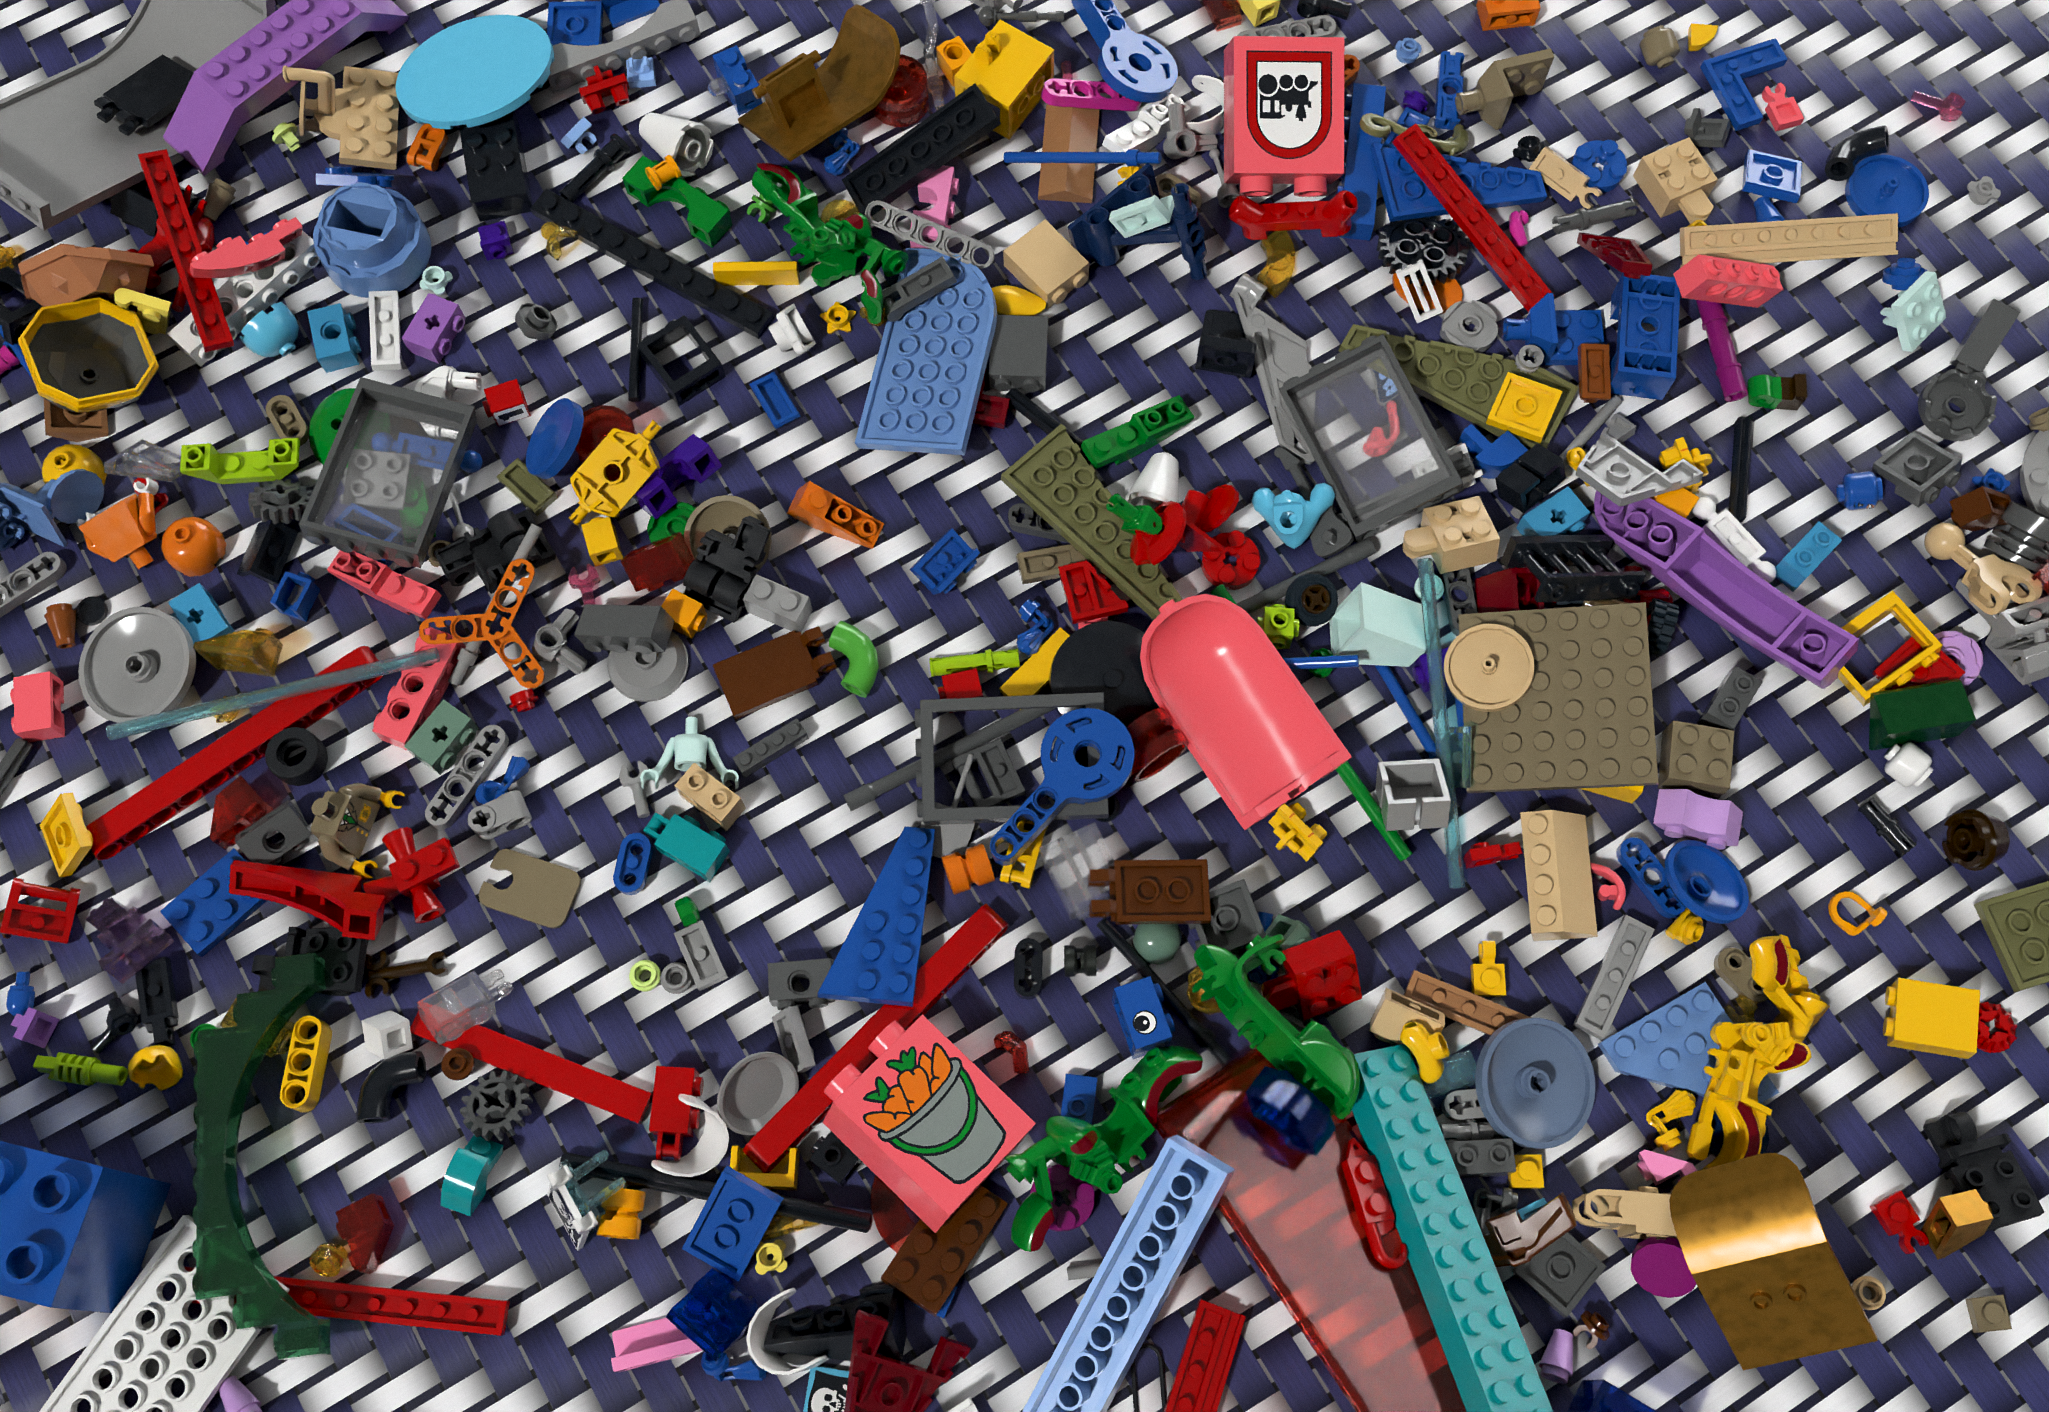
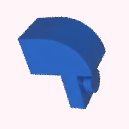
M1472 424L1462 431L1457 444H1466L1470 457L1474 459L1472 462L1474 468L1482 469L1483 475L1480 477L1495 479L1501 471L1507 469L1513 463L1518 464L1519 458L1528 451L1508 430L1491 443Z

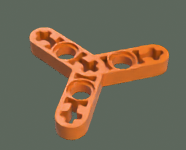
M515 559L508 565L486 613L428 618L419 627L420 638L424 642L433 645L488 640L520 685L528 689L538 687L545 678V672L512 626L534 579V566L528 560ZM525 564L527 565L526 571L530 574L528 578L522 577L518 585L524 586L523 591L520 592L515 587L506 586L507 579L514 582L516 578L513 568ZM507 590L514 592L517 596V602L511 608L502 606L499 600L501 593ZM494 606H496L503 612L511 613L509 620L505 616L502 617L500 625L504 629L502 632L496 631L493 635L490 633L491 628L487 626V622L496 620L498 613L492 612ZM451 620L450 632L453 639H447L448 633L437 634L436 640H432L431 635H426L425 629L430 628V623L435 622L436 627L440 628L447 627L445 621ZM468 620L473 625V632L469 637H461L457 634L456 625L459 621ZM510 642H516L522 648L521 656L517 659H509L504 653L505 646ZM528 655L531 661L525 664L530 670L535 668L538 670L539 673L536 675L538 681L536 683H533L531 680L525 682L523 680V676L526 674L521 666L516 671L513 664L521 662Z

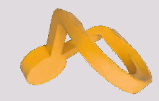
M1846 891L1834 895L1828 905L1832 921L1851 936L1858 935L1870 924L1873 927L1878 926L1888 913L1883 907L1875 910L1859 895ZM1842 898H1850L1866 909L1870 917L1858 927H1855L1839 916L1837 912L1838 902Z

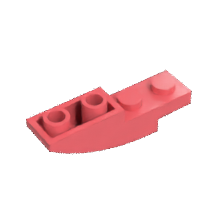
M296 217L289 221L282 219L267 234L258 233L250 238L248 245L240 235L234 239L231 237L225 238L216 245L217 249L210 253L203 251L193 257L192 263H190V273L193 277L225 278L251 273L271 266L285 258L286 249L283 246L301 236L303 226Z
M340 550L327 569L329 573L363 593L407 615L412 613L425 620L442 597L436 589L396 573L387 565L355 551L347 553Z

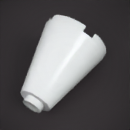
M648 113L641 119L639 124L641 137L663 160H665L664 157L670 155L679 167L682 176L695 175L693 172L698 167L703 169L707 165L714 147V141L710 139L709 132L711 133L708 127L702 123L657 113Z
M1166 452L1154 454L1124 499L1133 506L1148 505L1153 509L1161 503L1168 501L1179 503V463L1177 459Z

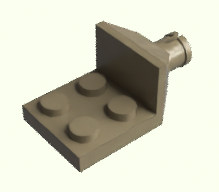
M1551 48L1494 61L1479 78L1473 91L1456 94L1455 105L1458 114L1464 115L1469 112L1478 111L1482 120L1496 130L1501 129L1513 97L1525 94L1533 95L1542 90L1554 59Z

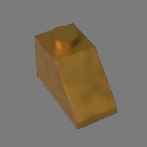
M1974 1189L1939 1197L1921 1231L1928 1237L1929 1246L1938 1260L1945 1258L1983 1236L1994 1217L1988 1203L1983 1201L1977 1190Z

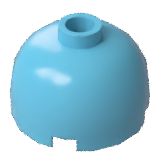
M278 302L270 305L274 310L268 314L262 310L255 315L241 330L244 336H239V339L247 348L263 357H274L279 354L284 357L296 347L294 342L298 337L299 331L297 319L284 303Z

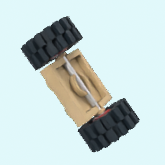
M1653 598L1652 602L1649 603V607L1646 609L1649 653L1658 656L1664 655L1675 631V624L1679 614L1678 605ZM1619 600L1550 602V608L1627 603Z

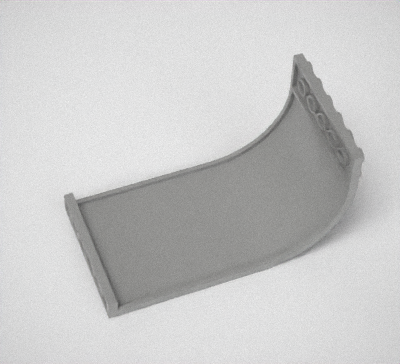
M141 0L128 25L104 50L76 66L1 99L0 199L45 231L145 180L138 154L167 149L172 165L184 160L163 138L176 110L150 128L140 125L131 135L127 136L119 131L118 127L123 122L118 120L116 115L107 123L97 118V113L102 109L95 106L94 100L104 97L103 94L162 54L194 73L195 70L274 13L275 0Z

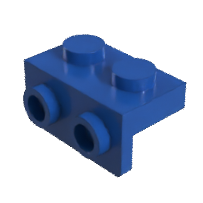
M951 528L910 568V571L933 595L942 591L946 594L957 584L955 578L962 571L967 573L977 564L975 558L981 552L977 548L971 549L955 530Z

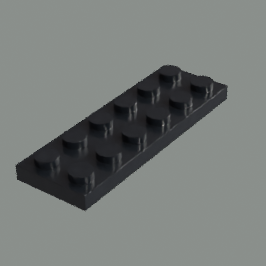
M975 83L844 177L842 182L859 212L865 215V210L869 203L880 200L890 204L995 129L1001 122ZM875 205L871 210V217L884 207Z

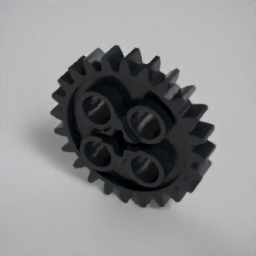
M1431 216L1430 219L1423 217L1390 222V225H1384L1383 231H1380L1376 251H1379L1378 259L1383 260L1382 266L1390 267V274L1396 273L1398 269L1403 270L1407 268V265H1414L1422 259L1432 285L1435 286L1436 280L1445 284L1447 277L1453 280L1456 273H1461L1468 256L1469 247H1466L1467 239L1461 238L1462 231L1454 232V224L1446 226V219L1438 222L1436 221V216ZM1418 270L1415 274L1419 284L1423 286L1425 281L1421 271ZM1410 275L1405 276L1409 278V284H1412Z

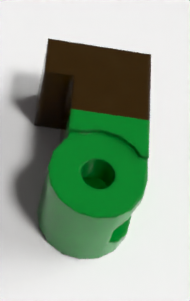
M1765 374L1756 375L1747 382L1748 403L1755 407L1798 410L1807 398L1806 374H1794L1792 378L1772 377Z

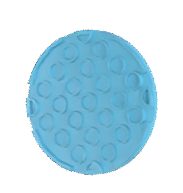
M488 15L469 19L436 33L410 54L398 73L396 95L405 113L419 124L427 123L432 128L451 130L454 126L466 124L468 128L483 125L518 109L530 100V94L537 87L541 88L551 73V63L554 61L553 46L542 27L523 17Z

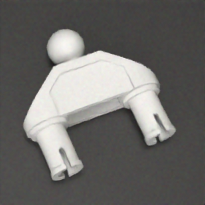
M441 366L418 381L415 391L451 400L452 392L456 388L480 391L481 387L477 386V384L482 385V376L480 373L459 372L452 366ZM420 423L430 439L443 441L444 439L455 440L458 432Z

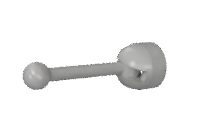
M1214 148L1209 152V156L1211 159H1214L1222 184L1217 191V198L1220 206L1226 208L1230 207L1233 200L1240 196L1236 186L1224 183V172L1219 160L1220 152Z
M453 485L449 496L458 523L452 532L453 541L456 542L465 538L464 533L467 531L471 537H474V528L463 522L455 496L457 489Z

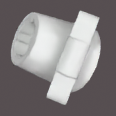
M791 304L776 315L778 321L768 327L781 352L793 348L799 355L816 344L795 304Z

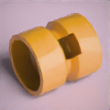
M603 1188L601 1207L605 1210V1214L599 1216L597 1235L620 1239H640L642 1220L638 1218V1213L644 1211L646 1192L624 1188Z

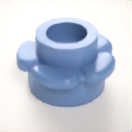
M1404 38L1403 41H1398L1395 45V50H1397L1396 57L1405 64L1414 62L1422 50L1420 43L1416 42L1413 38Z

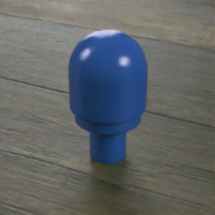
M17 972L16 983L10 986L7 992L6 1008L14 1016L16 1014L24 1016L28 1007H34L35 991L33 986H29L30 972Z

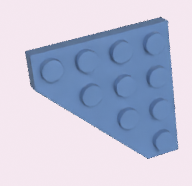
M1706 982L1600 1042L1598 1046L1617 1073L1627 1076L1633 1075L1647 1079V1081L1670 1088H1679L1692 1092L1691 1094L1704 1097L1711 1076L1706 1074L1703 1068L1704 1066L1714 1068L1716 1057L1709 1055L1707 1051L1710 1048L1719 1049V1045L1711 1039L1710 1031L1718 1022H1731L1732 1024L1733 1022ZM1768 1075L1759 1084L1758 1103L1760 1104L1779 1093Z

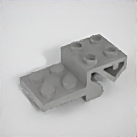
M1963 578L1959 579L1955 588L1992 627L1985 641L1986 646L2022 685L2049 677V632L2045 631V628L2049 627V596L2043 598L2040 596L2038 600L2022 605L2010 599L2004 612L1989 615L1970 601L1968 597L1969 589L1961 582ZM2019 583L2018 586L2029 595L2028 587L2024 583ZM1993 596L1992 601L1996 604L1995 597Z

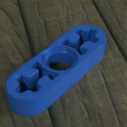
M1631 837L1624 840L1617 848V859L1657 912L1666 918H1675L1684 912L1686 907L1681 904L1672 892L1667 881L1665 868L1648 846L1639 838ZM1636 848L1638 850L1636 857L1631 856L1629 858L1626 852L1629 849ZM1644 860L1648 862L1639 870L1636 869V866L1641 864ZM1646 870H1653L1658 874V885H1649L1644 880V872ZM1666 885L1667 889L1657 896L1655 892ZM1675 898L1677 903L1674 907L1668 908L1665 903L1668 899Z

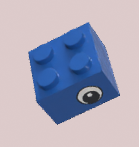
M1151 976L1116 987L1113 991L1112 1003L1132 1059L1145 1056L1148 1051L1155 1047H1168L1173 1037L1172 1032H1175L1171 1015L1169 1013L1164 1014L1162 1009L1164 996L1158 983L1153 984Z

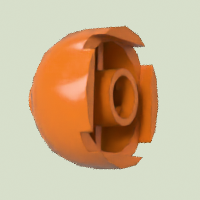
M183 517L167 527L162 536L161 549L166 561L176 571L189 577L202 576L216 568L214 564L218 562L219 558L223 559L226 551V542L223 534L211 522L199 517Z

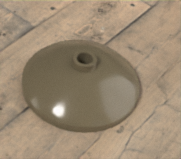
M721 495L704 501L692 512L685 526L684 547L689 561L692 563L697 558L699 553L697 548L703 545L700 540L705 536L706 532L714 529L727 536L730 534L736 536L742 519L748 516L764 522V527L770 529L766 517L756 505L738 496ZM771 533L769 535L768 541L764 549V552H766L763 562L755 566L756 568H758L757 572L763 567L766 560L768 559L772 543Z

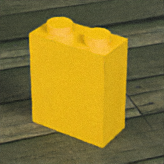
M1897 978L1891 986L1887 987L1885 993V1004L1890 1005L1889 1017H1885L1883 1023V1036H1888L1887 1046L1964 1059L1971 1058L1977 1053L1980 990Z

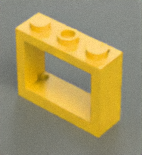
M1891 591L1841 628L1858 637L1891 613L1924 650L1867 691L1843 666L1838 672V678L1863 707L1870 703L1871 693L1887 691L1895 684L1899 687L1903 686L1915 676L1912 673L1920 666L1926 669L1940 658L1938 654L1943 645L1894 591Z

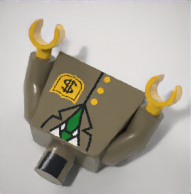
M353 783L340 787L338 792H325L323 798L315 800L311 808L312 813L315 815L311 825V832L318 838L323 856L347 870L350 868L354 869V874L362 876V880L373 878L365 873L364 868L367 866L371 869H377V863L372 860L359 862L355 858L359 859L381 806L378 804V801H382L388 808L400 809L402 808L401 806H396L392 803V798L394 795L405 797V794L395 790L381 792V788L362 783Z

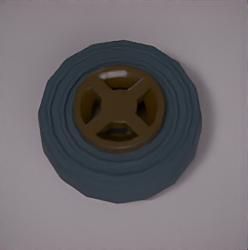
M1305 574L1297 577L1289 585L1285 594V605L1287 608L1295 609L1294 619H1299V624L1303 626H1319L1328 622L1335 614L1338 606V594L1335 586L1328 578L1320 574Z

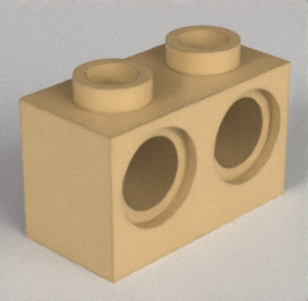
M693 763L674 785L683 799L725 831L732 826L746 809L741 797L696 763Z

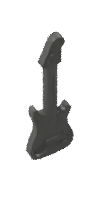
M1276 448L1274 455L1281 460L1284 468L1291 473L1303 498L1309 501L1312 488L1300 467L1302 462L1284 448ZM1333 505L1321 515L1311 533L1313 550L1319 557L1327 558L1348 547L1354 540L1352 530L1338 519Z

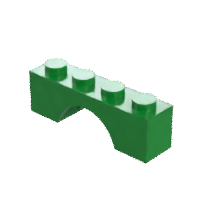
M642 156L622 178L627 194L647 207L663 201L682 204L689 210L687 222L691 235L713 248L733 225L727 205L719 200L716 202L711 199L701 188L692 187L682 176L671 179L662 185V189L656 190L648 179L645 168L648 166L652 168L660 162L657 160L651 161L647 157Z

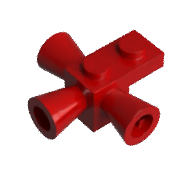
M399 828L386 834L382 838V842L396 860V862L388 865L392 875L363 883L365 893L384 895L385 905L400 893L409 897L412 900L416 923H426L443 915L446 909L432 890L441 886L438 880L439 877L460 867L450 841L444 837L416 851L412 828Z

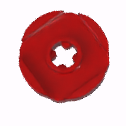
M1237 530L1214 536L1213 539L1223 545L1225 550L1224 552L1202 553L1201 567L1207 580L1215 586L1223 584L1225 587H1229L1228 590H1238L1249 585L1254 580L1260 566V553L1255 543ZM1226 556L1236 557V566L1233 567L1230 563L1225 565Z

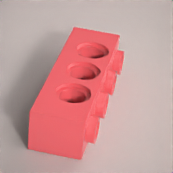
M1698 254L1673 273L1681 296L1686 299L1758 308L1783 290L1780 274L1773 265Z
M432 627L425 630L426 635L432 636V640L437 639V634L446 633ZM448 634L447 639H453L452 635ZM419 635L411 658L402 667L401 677L397 685L393 686L388 693L387 704L374 720L372 731L382 741L407 750L404 747L405 744L441 701L450 683L448 679L459 661L456 658L461 648L466 647L463 642L433 645L424 642ZM437 658L433 665L426 666L430 659ZM423 684L421 690L412 692L416 685ZM410 710L405 718L399 719V715L403 711Z

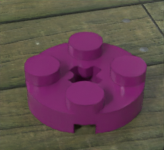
M1059 1164L1047 1169L1052 1196L1056 1191L1063 1192L1065 1189L1069 1192L1068 1198L1071 1200V1203L1068 1206L1062 1204L1058 1207L1055 1205L1056 1197L1053 1196V1202L1050 1204L1054 1211L1055 1220L1049 1230L1056 1232L1074 1230L1082 1226L1092 1213L1094 1189L1090 1183L1070 1175V1167ZM1033 1182V1185H1032V1187H1031V1193H1032V1192H1036V1188H1035V1183H1034V1182Z

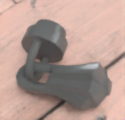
M1503 1187L1501 1195L1491 1194L1486 1188L1476 1190L1472 1209L1482 1234L1489 1233L1485 1222L1491 1218L1492 1203L1500 1204L1499 1212L1501 1214L1511 1211L1518 1206V1193L1512 1192L1511 1188ZM1480 1198L1486 1201L1485 1208L1479 1207Z

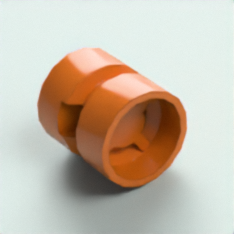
M983 843L966 848L964 855L954 852L941 857L954 895L970 890L973 883L982 886L995 881Z

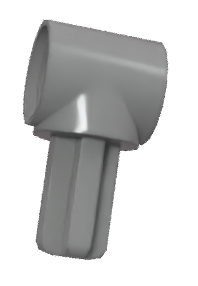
M1174 103L1168 106L1170 131L1166 132L1167 138L1163 143V150L1167 157L1176 160L1182 157H1193L1196 152L1217 149L1218 139H1216L1214 134L1195 135L1194 132H1191V129H1186L1183 104ZM1177 140H1180L1182 143V150L1179 149Z
M564 609L553 624H546L538 629L532 645V652L541 661L553 663L556 660L575 674H580L588 662L566 646L568 643L566 635L579 620V616L574 610ZM541 641H550L554 646H545Z

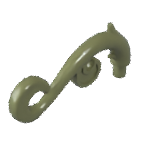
M1373 113L1364 114L1359 122L1360 128L1365 133L1378 138L1387 136L1390 130L1400 135L1408 129ZM1417 124L1440 154L1453 156L1464 151L1468 146L1469 135L1461 124L1454 126L1453 136L1448 138V140H1437L1438 133L1434 128L1424 124Z

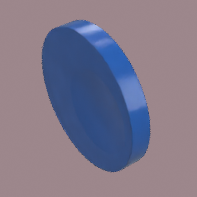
M1875 155L1862 160L1854 167V172L1845 184V196L1849 207L1857 216L1898 213V228L1912 223L1924 210L1929 198V188L1923 174L1912 163L1897 156Z
M562 398L553 403L542 415L532 433L527 448L526 467L529 473L541 479H549L555 476L568 462L578 444L583 428L584 414L579 404L568 398Z

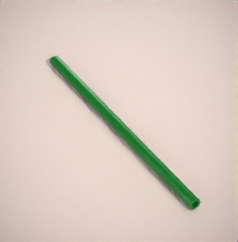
M1223 584L1211 591L1212 595L1226 598L1237 605ZM1346 761L1335 769L1398 860L1402 862L1410 857L1413 853L1397 830H1385L1380 806L1349 762Z

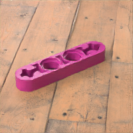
M1051 78L1046 80L1041 92L1043 101L1052 106L1137 111L1142 105V102L1128 99L1114 91L1106 82ZM1075 91L1084 93L1086 97L1075 94ZM1100 93L1108 94L1112 98H1105L1101 96Z

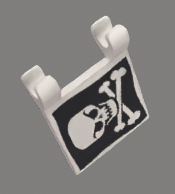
M566 1164L557 1172L547 1174L550 1181L547 1196L578 1251L584 1247L589 1231L598 1224V1221L592 1210L582 1217L565 1186L573 1177Z

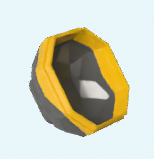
M100 297L41 307L18 338L19 346L39 396L59 408L72 412H94L138 401L149 387L159 368L140 318L136 314ZM92 375L94 376V378L88 379L84 376Z

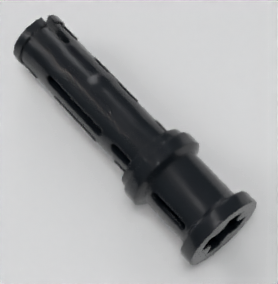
M612 134L610 136L611 140L601 150L597 149L594 152V159L559 191L561 197L574 203L605 171H612L615 168L614 164L623 155L631 153L626 142L617 134Z

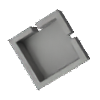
M1439 758L1378 762L1375 789L1386 831L1413 830L1414 825H1419L1420 829L1448 827L1451 798Z

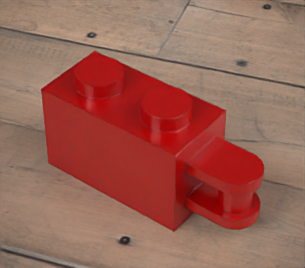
M656 1066L649 1131L654 1135H658L656 1145L657 1160H662L663 1157H674V1161H680L683 1137H693V1130L699 1127L700 1110L678 1099L679 1094L692 1095L696 1098L697 1096H702L704 1080L703 1077H699L700 1073L695 1068ZM666 1136H675V1144H666Z

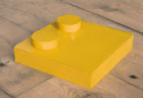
M1508 372L1488 415L1486 424L1504 431L1508 430L1512 434L1541 444L1563 391Z
M73 792L60 794L40 824L59 878L72 876L93 846L92 834L86 829L83 821L82 807L76 802Z

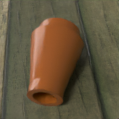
M59 603L48 606L44 617L54 637L56 647L58 649H67L76 646V611L73 610L72 605L69 603Z

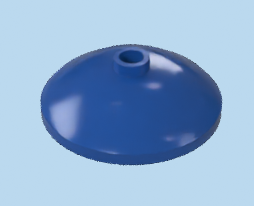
M1696 840L1681 841L1668 851L1665 858V873L1668 884L1676 898L1690 912L1704 920L1719 924L1734 922L1746 912L1749 903L1746 883L1736 866L1722 852Z

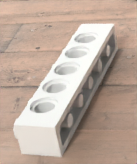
M302 231L301 236L283 246L286 249L284 259L251 273L232 276L216 290L233 340L255 315L276 303L281 295L290 287L295 286L307 272L320 263L321 260L316 253L314 241L304 231ZM192 313L167 333L177 347L200 367L213 359L216 353L221 350L204 351Z

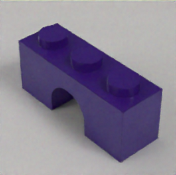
M692 434L658 461L660 465L659 470H655L633 498L640 508L654 519H657L678 502L673 495V491L680 483L686 480H696L701 484L720 469L722 464L710 445Z

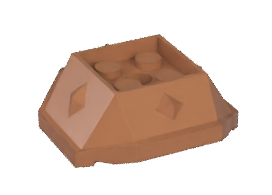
M59 244L19 263L18 267L26 299L35 300L43 307L98 297L117 305L114 301V293L119 288L145 293L149 270L154 267L151 255L110 248H83L75 245Z

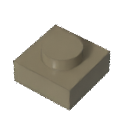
M2004 1295L1965 1299L1974 1333L2012 1329Z

